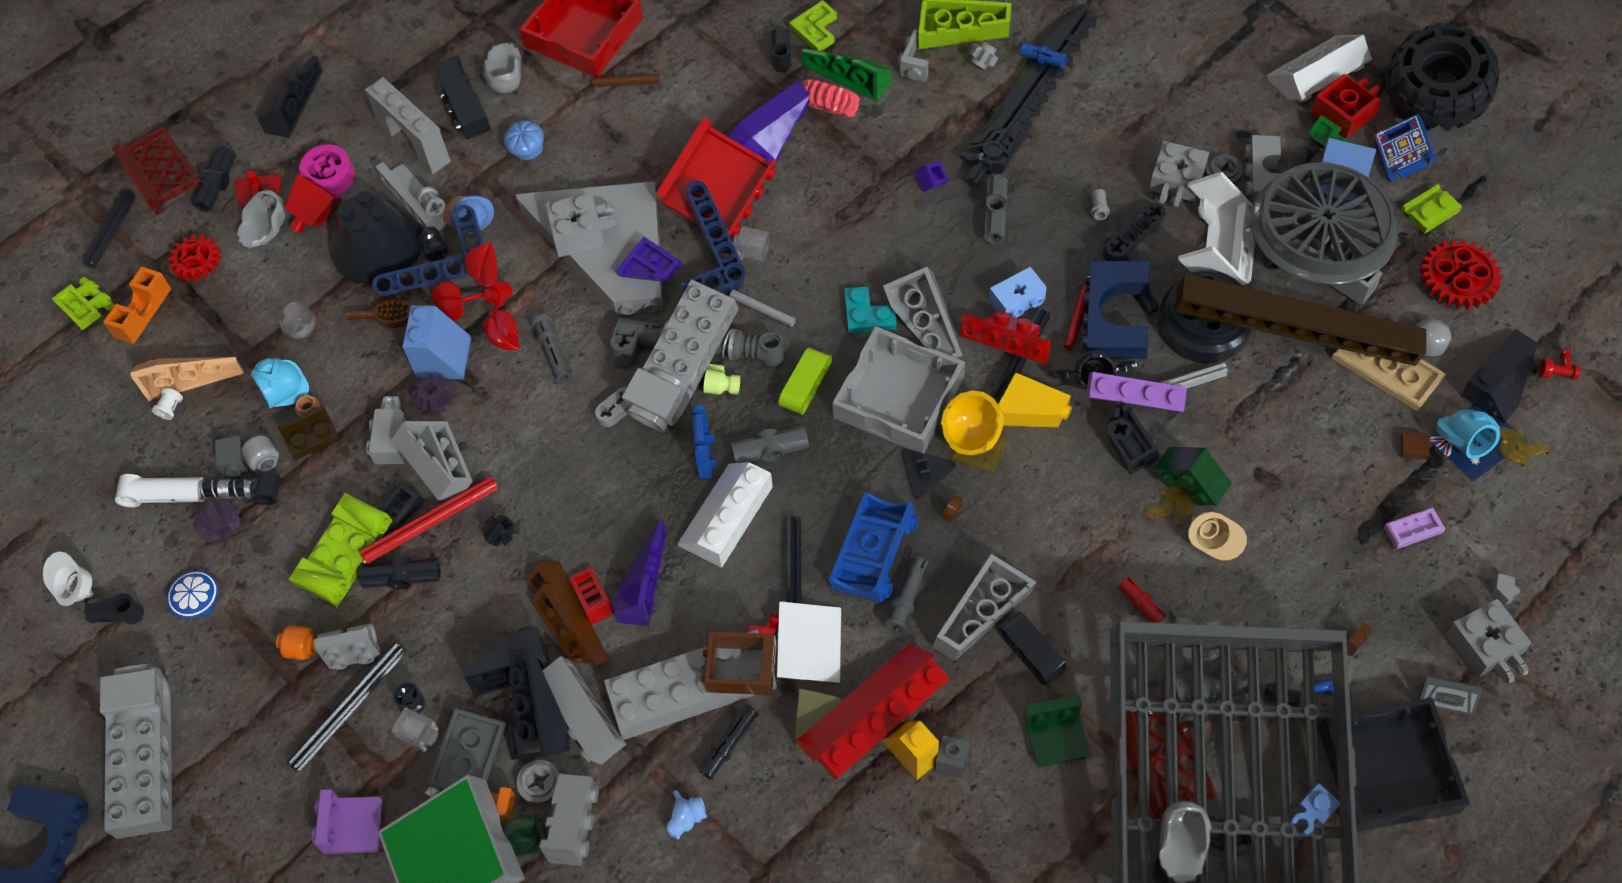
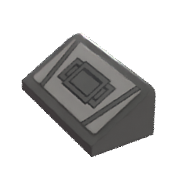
M1427 676L1419 686L1418 700L1433 697L1437 709L1471 716L1476 711L1483 688Z

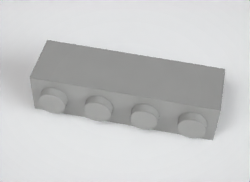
M560 656L543 670L563 718L568 725L567 732L574 740H578L582 747L580 752L588 762L593 761L602 765L627 745L571 660Z

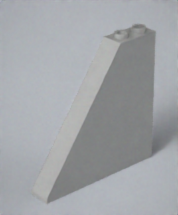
M655 181L516 194L520 212L555 249L556 246L545 203L592 193L595 206L606 203L613 204L616 210L612 215L618 217L619 222L613 228L601 230L604 245L601 248L562 257L616 315H631L642 312L654 313L664 310L662 282L620 277L615 272L643 237H646L660 247L658 202L655 201L657 192Z

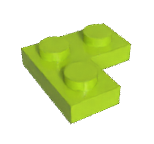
M822 0L789 22V27L813 50L822 51L834 43V36L824 27L837 19V12Z

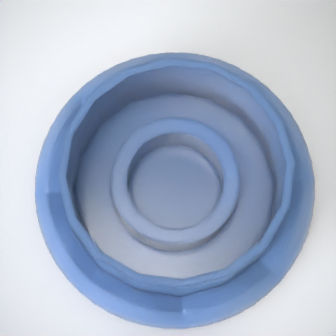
M529 120L516 122L504 134L505 148L519 159H533L543 150L544 134L540 126L535 122Z

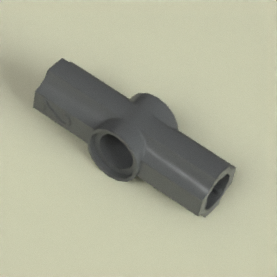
M993 175L987 179L984 240L988 241L989 244H998L1005 240L1008 180L1002 175Z
M804 426L779 432L775 429H766L759 432L757 437L731 443L735 463H746L763 459L765 462H773L782 458L785 453L809 448V442Z

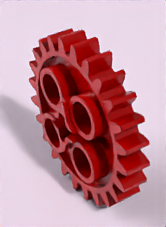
M1452 239L1450 245L1443 240L1440 246L1435 244L1432 250L1427 251L1426 256H1424L1421 262L1422 266L1419 273L1422 274L1420 281L1426 282L1423 288L1431 289L1430 297L1439 296L1437 299L1438 303L1445 300L1447 301L1446 307L1453 303L1457 310H1459L1461 305H1464L1469 310L1472 304L1478 309L1481 303L1486 305L1490 299L1495 297L1501 286L1500 281L1503 278L1499 274L1502 268L1496 267L1497 259L1490 260L1492 252L1485 254L1482 252L1484 246L1477 249L1475 248L1474 241L1470 245H1466L1465 239H1462L1460 244H1457L1456 240Z

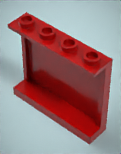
M704 117L656 192L655 201L697 225L687 203V186L692 181H702L708 187L730 238H736L742 228L739 225L743 218L748 219L754 208L751 206L754 199L759 200L764 193L765 188L762 186L766 180L771 181L777 171L774 168L776 159L773 158L771 162L712 128V122ZM695 192L692 194V196L696 198L703 196L699 192ZM705 212L702 213L701 216L704 218H709L712 216V214ZM712 233L718 238L721 237V234L719 233Z

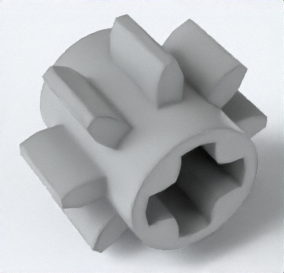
M982 41L981 45L974 44L969 52L974 56L971 61L983 69H986L988 65L993 67L998 60V57L995 55L997 49Z

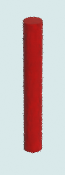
M1082 286L1064 343L1066 350H1073L1085 310V292L1090 291V288L1087 286Z

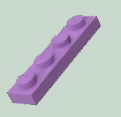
M1090 372L1086 398L1129 403L1130 405L1173 412H1184L1187 387Z

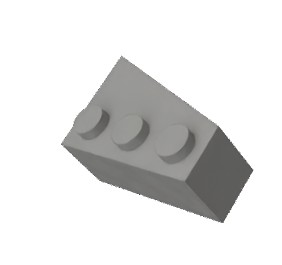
M403 421L391 440L437 500H450L466 491L473 481L448 422Z
M568 774L558 775L551 802L554 805L552 817H547L545 824L546 827H550L547 840L541 839L540 849L549 863L582 866L583 857L587 858L589 853V840H586L588 830H592L594 823V814L591 813L592 803H597L599 792L598 786L595 785L592 777Z

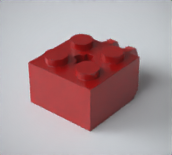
M1342 74L1316 95L1311 114L1317 119L1323 115L1340 126L1342 129L1338 134L1348 139L1377 114L1381 99L1377 97L1380 87L1376 85L1368 91L1366 87L1368 86L1369 79L1366 77L1356 82L1348 75Z

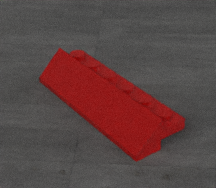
M908 644L795 742L813 762L818 760L831 777L836 780L950 678L932 659L935 654Z

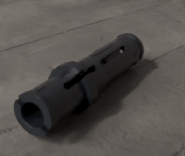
M744 704L742 710L719 742L713 744L710 748L712 752L698 769L704 777L713 780L723 763L729 761L731 758L730 753L754 719L759 715L753 707Z

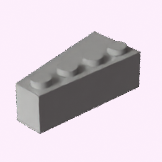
M1317 234L1302 253L1318 258L1322 235ZM1327 235L1323 260L1338 261L1330 236ZM1294 237L1286 241V243L1294 249H1298L1307 237ZM1338 237L1345 259L1357 258ZM1379 270L1363 280L1352 283L1329 285L1362 305L1375 291L1382 272Z
M991 554L937 635L932 647L956 661L1032 592L1036 581Z

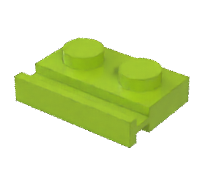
M1439 184L1403 205L1401 212L1406 213L1409 216L1408 219L1424 234L1459 213L1462 208L1447 191L1443 192L1440 189L1441 186Z

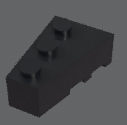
M459 55L433 64L441 86L438 89L439 95L443 102L447 101L448 103L445 106L449 116H454L456 119L453 122L457 132H462L465 139L468 140L491 131L487 115L476 91L474 92L469 82L468 74L464 72Z

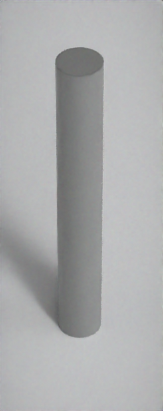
M733 289L729 297L735 299V301L793 327L796 322V318Z

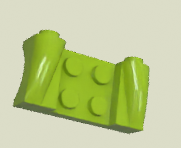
M344 493L331 513L334 519L308 559L302 558L289 578L295 586L317 595L335 607L339 606L357 578L359 568L365 564L360 556V550L381 539L393 521L387 513L347 493Z

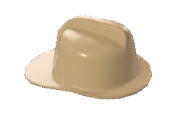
M1213 511L1202 512L1196 517L1193 516L1191 518L1192 522L1188 529V537L1191 544L1219 560L1234 559L1244 551L1247 544V536L1244 529L1236 522Z

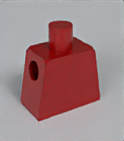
M298 174L285 205V209L295 216L289 228L302 234L307 224L313 227H321L341 204L343 199L308 176Z

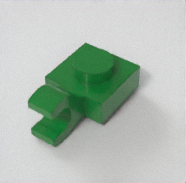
M1323 115L1319 117L1308 133V136L1323 146H1326L1329 138L1352 143L1338 134L1342 129L1340 126Z

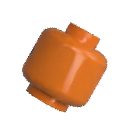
M288 625L282 633L277 635L276 647L279 648L281 656L286 659L306 661L311 655L316 653L314 639H318V636L310 627Z

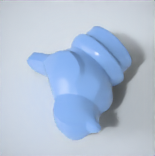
M676 790L673 792L676 801L672 817L666 828L667 833L671 837L680 839L682 833L691 830L695 822H701L702 819L707 818V812L701 796L691 797L689 800H686Z

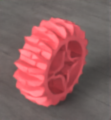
M812 79L803 81L802 85L809 92L810 102L808 106L849 118L855 116L860 99L857 94L825 82Z

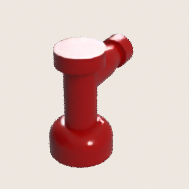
M1565 349L1561 351L1562 365H1555L1554 361L1549 358L1542 359L1539 367L1540 378H1550L1554 374L1568 376L1572 380L1579 379L1581 367L1580 365L1572 364L1570 350Z

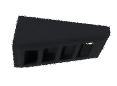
M402 482L398 484L379 509L387 514L391 510L398 514L396 518L388 514L393 521L385 535L397 530L425 500ZM406 495L410 498L408 502L403 499ZM398 503L404 506L402 510L396 507Z

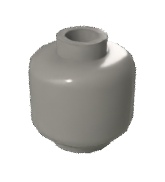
M266 436L249 438L241 449L243 459L249 468L255 472H268L272 470L279 459L278 450L270 438Z

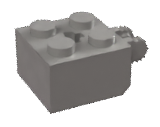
M1163 141L1149 191L1161 193L1159 203L1162 204L1165 203L1168 196L1174 197L1173 207L1179 208L1181 199L1195 202L1197 195L1188 187V182L1203 178L1209 152Z
M592 193L545 203L559 257L601 248L604 245L601 230L613 228L619 222L618 217L612 215L616 210L615 206L610 203L595 206Z
M1499 599L1456 620L1445 634L1474 675L1478 677L1495 669L1504 682L1511 683L1515 681L1514 673L1506 662H1509L1520 676L1528 674V666L1520 655L1532 643Z

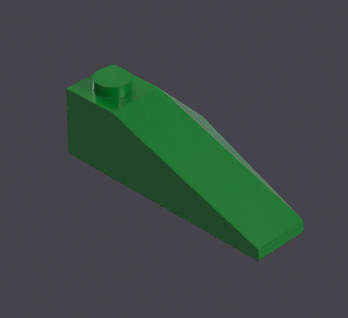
M805 48L801 51L803 67L876 102L891 85V69L873 60Z

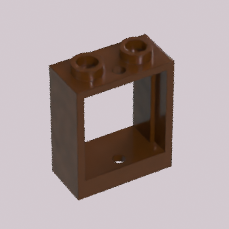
M709 631V641H704L703 657H707L706 666L701 667V683H705L707 693L772 695L776 653L775 634ZM718 648L762 650L760 681L715 679Z

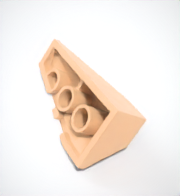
M236 357L160 358L136 365L130 374L147 400L152 401L161 398V390L163 388L182 392L244 374V371Z

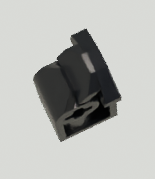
M1118 404L1115 408L1114 417H1111L1108 425L1109 442L1131 475L1158 460L1159 453L1158 448L1132 411L1130 404Z

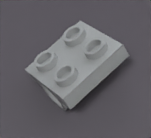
M372 623L347 628V633L341 629L318 634V639H314L315 650L329 669L340 670L356 663L369 664L375 659L382 657L381 648L377 643L376 631Z

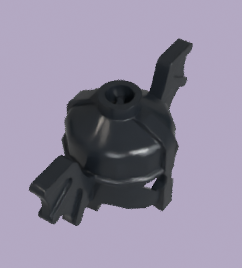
M1090 349L1089 352L1084 353L1076 362L1075 370L1062 369L1048 372L1049 377H1053V379L1060 377L1069 379L1076 376L1078 383L1087 389L1090 373L1088 368L1092 369V372L1115 376L1116 371H1128L1130 368H1138V360L1124 361L1115 365L1112 358L1105 352Z

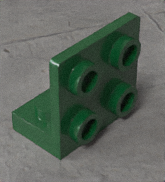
M1080 695L1025 706L1024 720L1037 767L1090 757L1091 753L1080 717L1082 707Z

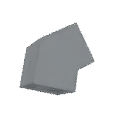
M1498 573L1493 582L1492 596L1495 599H1499L1503 606H1506L1517 597L1520 590L1515 586V577Z

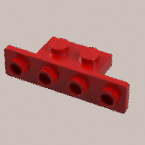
M996 312L986 320L967 313L962 315L961 337L1041 364L1048 362L1051 342L1037 337L1040 325L1034 324L1028 319L1012 317L1007 312Z

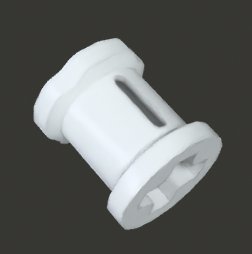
M163 388L161 390L162 396L157 405H154L152 408V412L163 419L172 420L173 412L177 404L182 401L183 396L173 389Z

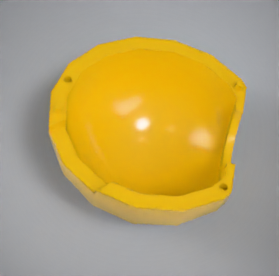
M971 390L960 393L949 402L943 412L941 425L944 437L950 448L959 454L978 455L988 452L996 444L1002 432L1004 417L1003 411L994 398L984 392Z

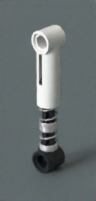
M259 472L255 475V478L245 479L244 482H236L235 479L233 482L231 479L206 482L203 477L142 478L134 474H123L119 477L115 502L121 506L133 508L140 506L141 503L203 502L211 497L216 499H232L236 496L242 499L245 496L257 504L274 505L278 501L281 478L275 473Z

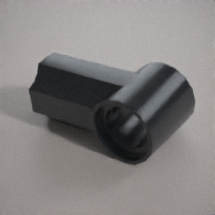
M776 26L771 31L772 67L778 72H786L792 66L790 30L784 26Z
M122 593L114 598L90 599L88 603H85L84 612L89 623L123 621L126 624H135L143 617L144 608L132 596Z

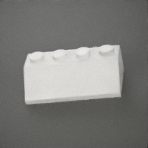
M1364 34L1334 36L1266 76L1288 100L1303 102L1312 98L1311 94L1323 91L1342 74L1361 70L1364 68V64L1371 61L1372 58Z
M749 462L728 464L677 545L722 568L773 487L771 473Z

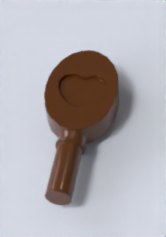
M390 299L380 302L374 309L348 310L347 318L348 320L375 319L383 327L399 328L407 325L411 305L403 300Z

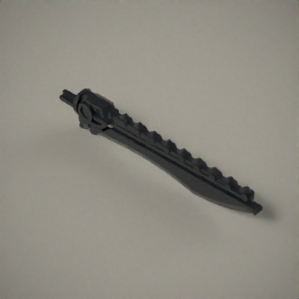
M1083 4L1081 8L1048 30L1035 45L1039 47L1047 46L1049 50L1056 52L1061 51L1062 54L1067 55L1065 65L1073 62L1071 53L1081 49V43L1078 41L1088 38L1089 31L1087 28L1096 25L1097 18L1092 14H1087L1088 5ZM1027 57L1025 65L1009 95L977 136L970 140V146L959 153L960 159H964L973 165L965 178V182H968L970 187L977 186L985 173L1001 174L1006 169L1021 142H1023L1021 132L1031 129L1032 121L1029 119L1040 115L1038 105L1048 102L1046 92L1056 89L1057 82L1054 79L1064 76L1065 69L1048 63L1040 64L1038 60Z

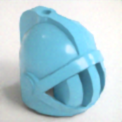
M278 358L263 359L256 364L251 372V377L260 388L269 409L294 404L301 396L307 395L309 392L306 378L297 364L290 360H280Z
M1472 409L1459 410L1451 416H1445L1439 419L1436 425L1437 433L1470 459H1478L1485 456L1497 445L1500 439V428L1496 421L1487 413Z

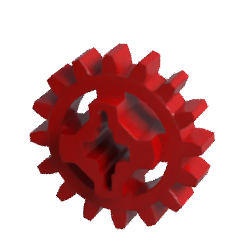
M195 234L191 236L190 240L184 237L182 244L175 243L176 250L172 249L169 251L172 255L168 258L171 270L179 279L184 277L186 282H189L191 278L198 282L201 276L207 279V273L214 274L215 270L213 267L221 265L218 260L222 258V255L219 252L220 249L217 243H214L211 237L206 239L203 234L199 239L196 238Z

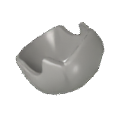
M1425 318L1421 320L1416 326L1426 328L1425 355L1430 357L1442 355L1451 341L1452 335L1449 327L1438 319Z

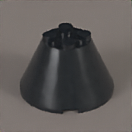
M369 191L360 192L338 208L339 215L331 237L329 252L332 263L342 276L361 284V281L373 282L374 278L380 274L409 268L415 264L419 258L421 247L418 242V236L422 232L417 221L409 213L378 196L372 195ZM381 278L378 284L388 282L389 280Z

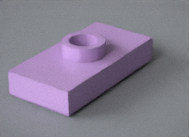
M1433 507L1386 523L1384 526L1396 549L1442 534L1445 531V527Z

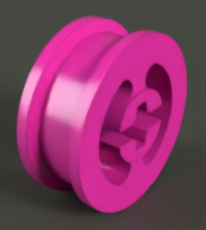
M335 145L317 146L308 151L300 162L299 170L301 175L308 176L337 196L348 190L355 178V171L348 154L342 148Z

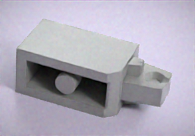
M398 396L384 397L380 409H375L374 418L370 419L371 439L367 441L366 451L371 456L374 464H404L405 457L391 440L403 421H407L404 413L401 411V401Z

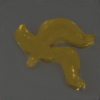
M1499 427L1500 436L1504 438L1499 446V450L1507 460L1520 463L1521 467L1524 468L1527 464L1526 456H1536L1540 453L1549 454L1550 449L1546 445H1529L1525 438L1521 436L1524 433L1523 430L1515 432L1513 429ZM1516 444H1518L1521 452L1516 450Z
M1171 487L1168 492L1161 490L1160 494L1166 496L1164 506L1149 510L1147 519L1150 520L1152 517L1160 519L1169 517L1172 513L1173 503L1178 508L1173 520L1175 525L1179 527L1181 521L1188 517L1193 509L1191 499L1188 496L1181 495L1186 488Z

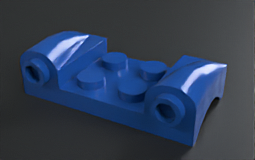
M864 492L829 577L832 590L881 603L885 598L890 597L893 585L890 583L888 573L903 534L908 536L918 526V516H916L911 502L890 503Z

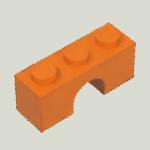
M142 266L129 283L133 295L128 307L115 304L103 321L113 338L133 345L171 290L162 273Z

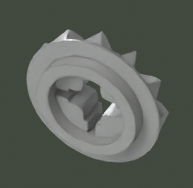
M536 760L528 763L521 769L517 777V789L520 795L527 802L540 804L546 800L550 801L554 794L559 771L552 763L545 760ZM534 774L541 780L546 778L543 782L544 790L538 786L532 787L535 784Z

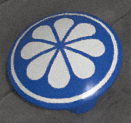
M191 571L181 575L172 583L168 590L167 604L174 615L186 619L210 615L218 598V583L213 576L203 571Z

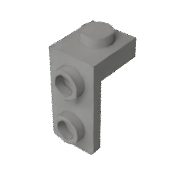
M914 29L911 37L908 36L906 39L905 51L900 53L897 65L900 66V76L926 82L929 61L913 57L918 46L919 30Z

